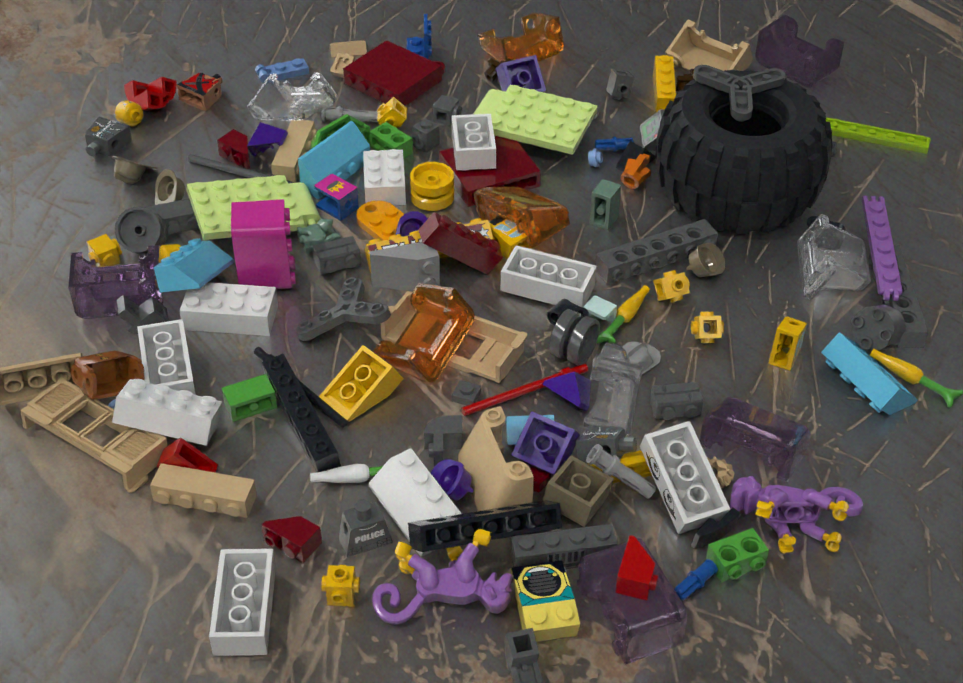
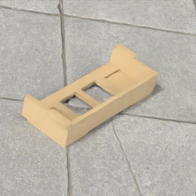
M409 291L403 295L395 306H388L391 316L388 320L381 323V339L408 348L410 352L468 374L471 372L498 383L506 377L524 352V341L527 338L526 332L516 331ZM438 323L457 330L443 349L423 342ZM465 333L484 340L470 360L450 353Z
M63 378L28 402L27 406L20 410L25 429L37 423L121 473L124 488L129 493L135 492L148 481L147 474L156 468L163 449L167 447V438L160 434L112 423L113 408L97 399H90L82 393L79 387ZM81 410L96 420L79 433L62 424ZM103 424L121 433L104 447L86 438Z

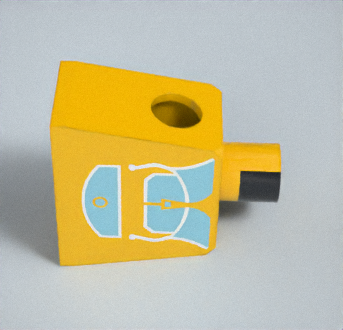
M510 216L502 222L492 219L489 223L493 240L499 243L502 255L507 260L516 245L529 249L538 245L539 228L521 219Z
M791 317L783 319L777 327L768 364L791 370L802 347L807 327L806 322ZM785 347L790 348L788 353L783 352L782 349Z

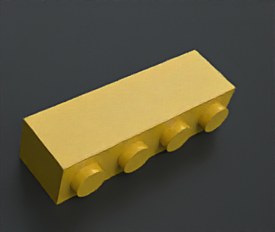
M655 56L653 70L655 113L660 109H665L669 101H674L676 96L673 56Z

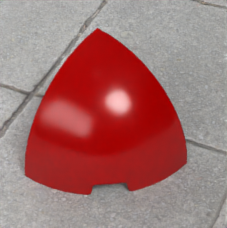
M160 77L149 84L132 80L124 85V90L128 101L138 103L143 110H156L164 107L173 99L176 93L177 80Z

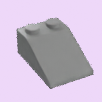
M423 242L370 251L373 287L413 292H424L440 288L439 254L437 250L423 244Z

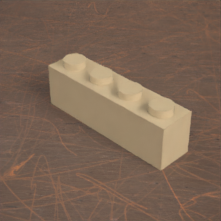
M291 120L287 129L288 135L279 147L271 164L272 174L285 175L286 180L294 183L297 182L299 177L298 158L311 150V141L318 131L315 129L314 121Z
M162 463L150 484L153 501L228 514L233 517L248 518L257 497L254 479Z

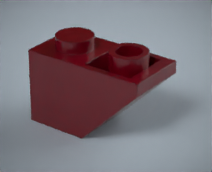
M233 129L217 140L219 156L245 169H250L247 135Z
M302 516L269 520L261 524L263 539L267 545L280 549L288 557L295 558L302 563L322 544L321 527Z

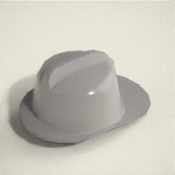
M628 342L622 346L619 354L614 358L613 367L616 373L624 378H637L660 363L661 355L651 345L643 342Z

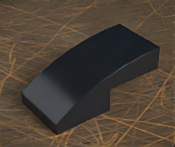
M732 507L719 523L710 517L695 533L691 547L694 549L701 548L724 537L736 526L741 513Z

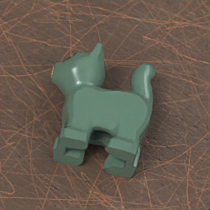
M323 218L317 224H311L304 228L297 227L298 240L301 244L304 243L305 246L303 248L306 254L313 252V245L341 238V235L333 230V219Z

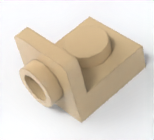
M338 53L330 69L331 75L344 78L343 68L354 62L355 58L350 54Z

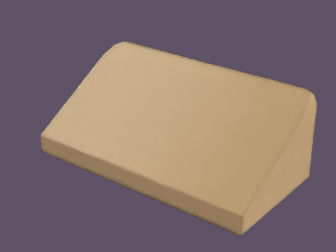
M365 40L329 44L332 57H336L338 53L350 54L352 56L367 53Z

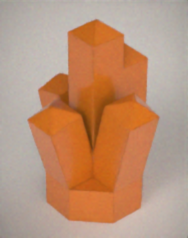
M643 153L637 159L628 158L625 170L621 174V182L627 188H638L644 180L651 176V170L646 167L650 162V156Z

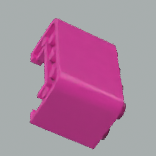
M284 199L231 202V235L239 285L276 287V290L292 289V284H296L295 271H292L296 270L295 257L289 253L292 252V239H287V235H290V222L286 221H290V210L285 208Z

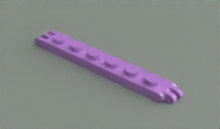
M862 196V207L878 294L883 295L884 301H889L890 295H892L893 301H898L899 295H902V285L884 197L879 196L878 201H876V197L871 196L870 201H868L867 196Z

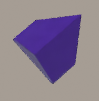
M260 122L247 148L251 155L255 157L259 151L264 153L270 147L274 149L272 144L277 143L281 146L288 132Z
M571 372L543 382L544 386L586 411L588 410L591 380L576 372Z

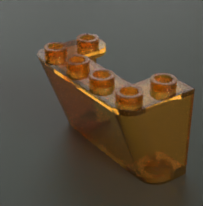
M536 12L521 17L524 35L517 38L513 36L496 37L494 29L478 34L481 48L498 62L509 58L516 60L536 55L538 62L559 54L564 47L559 17ZM529 19H532L533 26L529 29L527 27V21Z

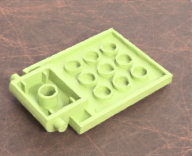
M510 85L506 92L496 89L489 90L473 114H491L495 136L573 155L596 115L598 105L547 94L534 89L530 90L517 85Z
M285 175L187 184V193L203 240L232 237L231 202L284 199L285 208L290 210V221H286L290 222V232L297 231V227L304 228L311 224H317L321 219L307 185L301 182L288 183Z

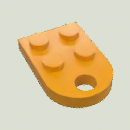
M370 201L360 206L357 210V223L374 239L388 240L390 236L396 235L398 222L404 213L389 202Z

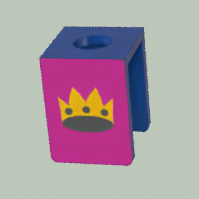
M330 174L314 185L316 190L327 195L316 203V207L336 219L342 221L359 209L358 188L340 177Z

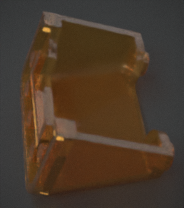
M482 187L474 192L478 218H481L482 221L489 220L490 223L498 215L516 223L518 233L524 232L527 235L528 240L526 244L531 247L537 246L570 225L569 212L564 205L523 188Z
M418 283L410 297L411 305L416 310V313L395 345L391 341L382 340L377 344L373 352L393 366V368L422 381L433 383L439 378L471 328L475 315L473 309L455 288Z

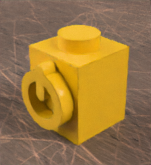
M107 234L87 241L88 257L93 265L96 264L101 271L120 263L119 256L122 255V250L115 238L110 239Z

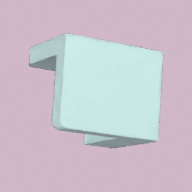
M596 295L583 306L589 312L588 317L593 319L600 318L611 323L616 319L617 305Z

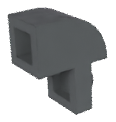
M124 295L117 299L118 315L126 321L127 331L138 335V326L169 321L167 308L153 297L140 306Z
M462 415L440 416L431 420L425 427L424 449H429V458L434 457V467L444 460L443 449L462 448Z
M533 628L506 633L504 642L508 672L511 674L513 683H543L537 662L540 653Z

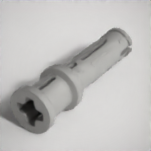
M322 105V122H325V120H337L348 114L361 122L378 123L377 111L344 109L342 106L326 107V105Z
M596 444L588 453L586 462L589 465H596L603 470L604 474L618 478L647 499L654 494L656 490L655 484L647 481L623 465L618 456L610 455L603 450L600 444Z

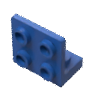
M424 14V38H407V50L428 59V56H432L431 20H427V14Z

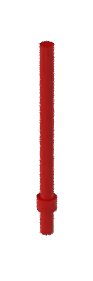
M584 363L573 368L566 367L554 375L461 408L462 414L467 416L546 387L543 385V382L571 372L578 374L586 373L589 371L588 366Z

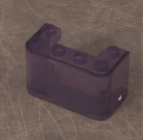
M783 15L759 31L755 53L756 60L760 65L768 69H781L785 72L786 78L810 88L839 68L844 42L831 38L826 42L824 50L797 37L798 24L796 20Z
M159 245L148 246V253L145 256L139 255V264L97 267L95 259H91L90 262L83 258L82 252L71 253L68 288L75 314L83 319L119 316L117 312V299L122 295L138 306L151 297L163 305L164 292L160 293L154 271V267L161 263L162 259Z
M637 538V540L655 562L654 574L659 575L656 590H650L647 601L615 593L617 575L627 542L581 557L580 564H578V589L582 595L585 594L588 598H598L605 618L610 619L614 625L613 650L617 656H621L625 665L683 644L687 614L682 601L641 538Z

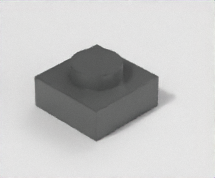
M460 380L451 395L452 402L466 406L475 403L481 394V385Z

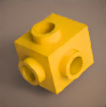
M394 97L386 104L383 103L377 110V122L380 125L387 122L396 128H400L407 119V107Z
M676 270L663 273V278L653 280L658 301L670 299L671 302L682 300L684 294L690 293V282L685 276V272L677 274Z
M700 312V316L694 317V321H691V334H695V339H701V343H715L714 338H722L724 322L721 320V316H714V312ZM704 323L709 326L707 332H704Z
M328 565L327 576H322L321 590L326 592L327 605L354 606L355 593H359L360 577L355 576V566Z

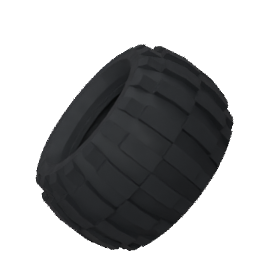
M724 70L739 77L760 72L755 70ZM785 78L784 84L779 87L752 94V116L746 121L739 122L731 116L729 93L700 84L696 80L687 83L684 89L676 94L674 101H669L658 129L655 154L656 168L660 185L665 187L667 197L679 211L688 213L689 219L695 222L705 219L715 230L719 231L730 230L736 231L739 234H749L750 231L764 233L774 231L775 226L785 227L794 222V219L802 216L807 207L811 208L816 202L827 179L832 156L830 122H826V113L820 107V102L816 97L807 94V89L801 85L791 83Z

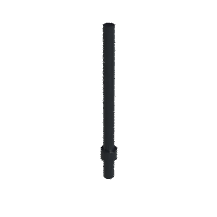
M261 347L254 349V354L263 362L275 357L272 354L266 353ZM298 379L309 401L338 426L344 428L348 421Z

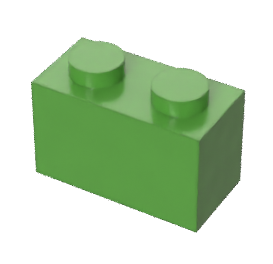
M266 374L221 388L224 405L233 422L277 408L275 391Z

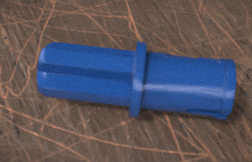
M632 137L595 140V148L616 152L617 150H625L630 141L634 143Z
M706 559L695 571L688 572L687 578L674 588L673 592L676 598L686 600L694 591L702 589L704 583L717 573L718 568L712 560Z

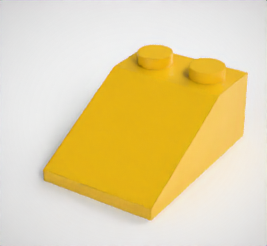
M362 345L319 397L350 422L389 397L404 378L393 366Z

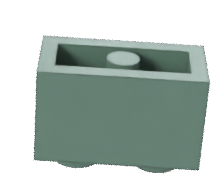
M602 179L592 191L591 225L609 230L619 216L620 184Z

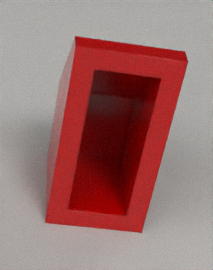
M179 438L163 449L156 466L159 468L162 463L215 473L218 464L187 441Z
M632 535L629 536L617 575L615 593L647 601L650 590H656L659 575L654 574L655 562L637 538Z

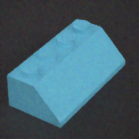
M350 121L298 158L300 182L307 185L311 196L320 199L325 195L316 190L314 185L328 175L334 174L346 180L364 166L363 151H370V145L354 122Z
M193 239L188 241L187 245L179 247L180 250L170 253V257L161 259V263L154 267L160 293L198 289L233 264L234 259L209 240Z
M839 332L822 350L821 353L827 358L825 362L834 370L838 368L842 372L840 377L850 384L852 382L857 387L854 390L863 398L867 396L871 400L870 406L877 412L884 411L891 415L918 401L881 364L870 357L866 350L860 348L858 343Z

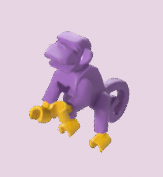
M753 476L739 478L733 484L729 507L730 510L732 507L737 511L745 510V515L758 508L755 515L763 517L765 522L777 532L779 537L778 547L781 553L794 552L792 545L796 543V538L792 536L787 523H799L800 530L804 534L821 542L826 541V548L831 552H837L840 548L839 543L842 540L841 534L832 532L829 535L827 530L815 524V521L819 519L821 508L827 511L833 510V517L838 521H844L847 516L852 517L861 514L863 501L855 492L842 487H829L820 492L812 488L802 490L782 485H771L762 488L761 484Z
M476 530L472 544L469 543L464 551H462L461 546L446 548L451 562H449V568L436 570L434 565L417 554L410 555L412 547L409 544L398 542L395 554L397 559L400 560V570L404 574H412V578L417 581L416 589L418 594L405 609L398 613H390L382 605L383 596L390 595V606L397 608L401 602V594L395 585L384 583L379 585L373 593V608L382 621L392 625L407 622L418 612L424 603L434 601L466 605L479 600L489 612L500 613L507 608L511 601L510 593L512 592L513 575L506 573L497 581V574L493 572L487 580L483 581L474 569L472 561L480 551L478 546L487 547L491 539L490 532L486 530Z

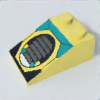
M562 560L511 567L510 570L513 575V585L522 630L533 628L536 642L577 636L580 621L575 598Z

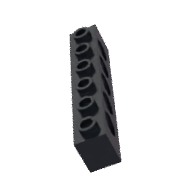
M282 353L262 362L264 372L275 391L276 398L316 473L341 467L334 444L284 354Z
M548 500L408 522L410 546L412 549L420 552L472 544L474 534L478 529L489 531L490 540L562 528L560 503Z

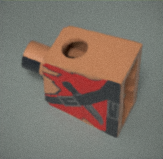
M197 73L178 83L179 100L207 111L222 95L220 84L223 80L221 76L215 74L211 77L204 73Z

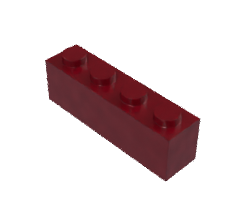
M433 212L419 228L423 244L487 275L504 258L500 250L501 246L497 241L489 240L481 233L473 232L465 225L451 221L446 215L441 216Z

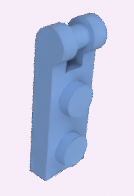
M304 58L283 63L279 62L270 66L260 64L256 66L255 72L262 83H269L309 74V67Z

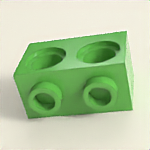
M385 122L369 131L370 147L376 151L403 150V159L413 154L412 137L391 124Z
M751 528L710 543L706 559H710L716 564L718 568L716 576L722 583L730 579L735 580L748 572L761 570L766 566L769 549L756 531Z

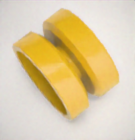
M425 162L412 169L410 172L411 201L414 206L426 211H439L452 204L454 201V172L449 166L439 162Z

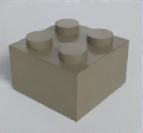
M571 455L547 483L543 500L560 503L562 515L585 527L608 498L614 478Z

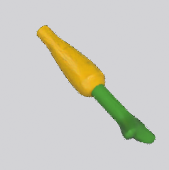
M643 285L637 293L632 295L617 309L616 319L605 331L599 334L597 343L606 341L611 344L616 343L613 334L623 323L630 322L636 315L645 296L650 291L647 285Z
M873 349L870 357L882 363L906 382L913 385L919 383L940 394L948 408L953 406L954 399L963 395V390L945 388L925 377L923 371L911 363L884 354L876 349Z

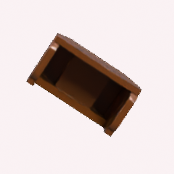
M114 350L78 357L71 366V376L74 383L90 399L117 396L130 379H142L145 381L142 360L134 355Z

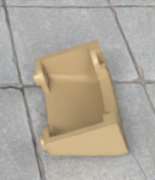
M691 20L686 21L665 52L667 56H673L674 67H680L689 72L698 65H709L723 71L736 69L745 71L753 62L750 44L742 41L740 45L735 43L732 47L707 37L705 31L701 30L699 32L695 28L696 22Z
M501 406L485 410L458 454V462H461L472 476L470 487L474 491L471 493V496L478 511L533 502L534 476L529 466L521 461L506 463L502 455L504 454L502 426L505 424V414Z

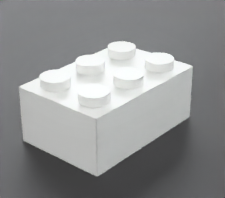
M491 114L452 115V140L456 170L467 171L496 168V144Z
M403 150L363 151L365 203L370 201H386L394 206L406 205Z

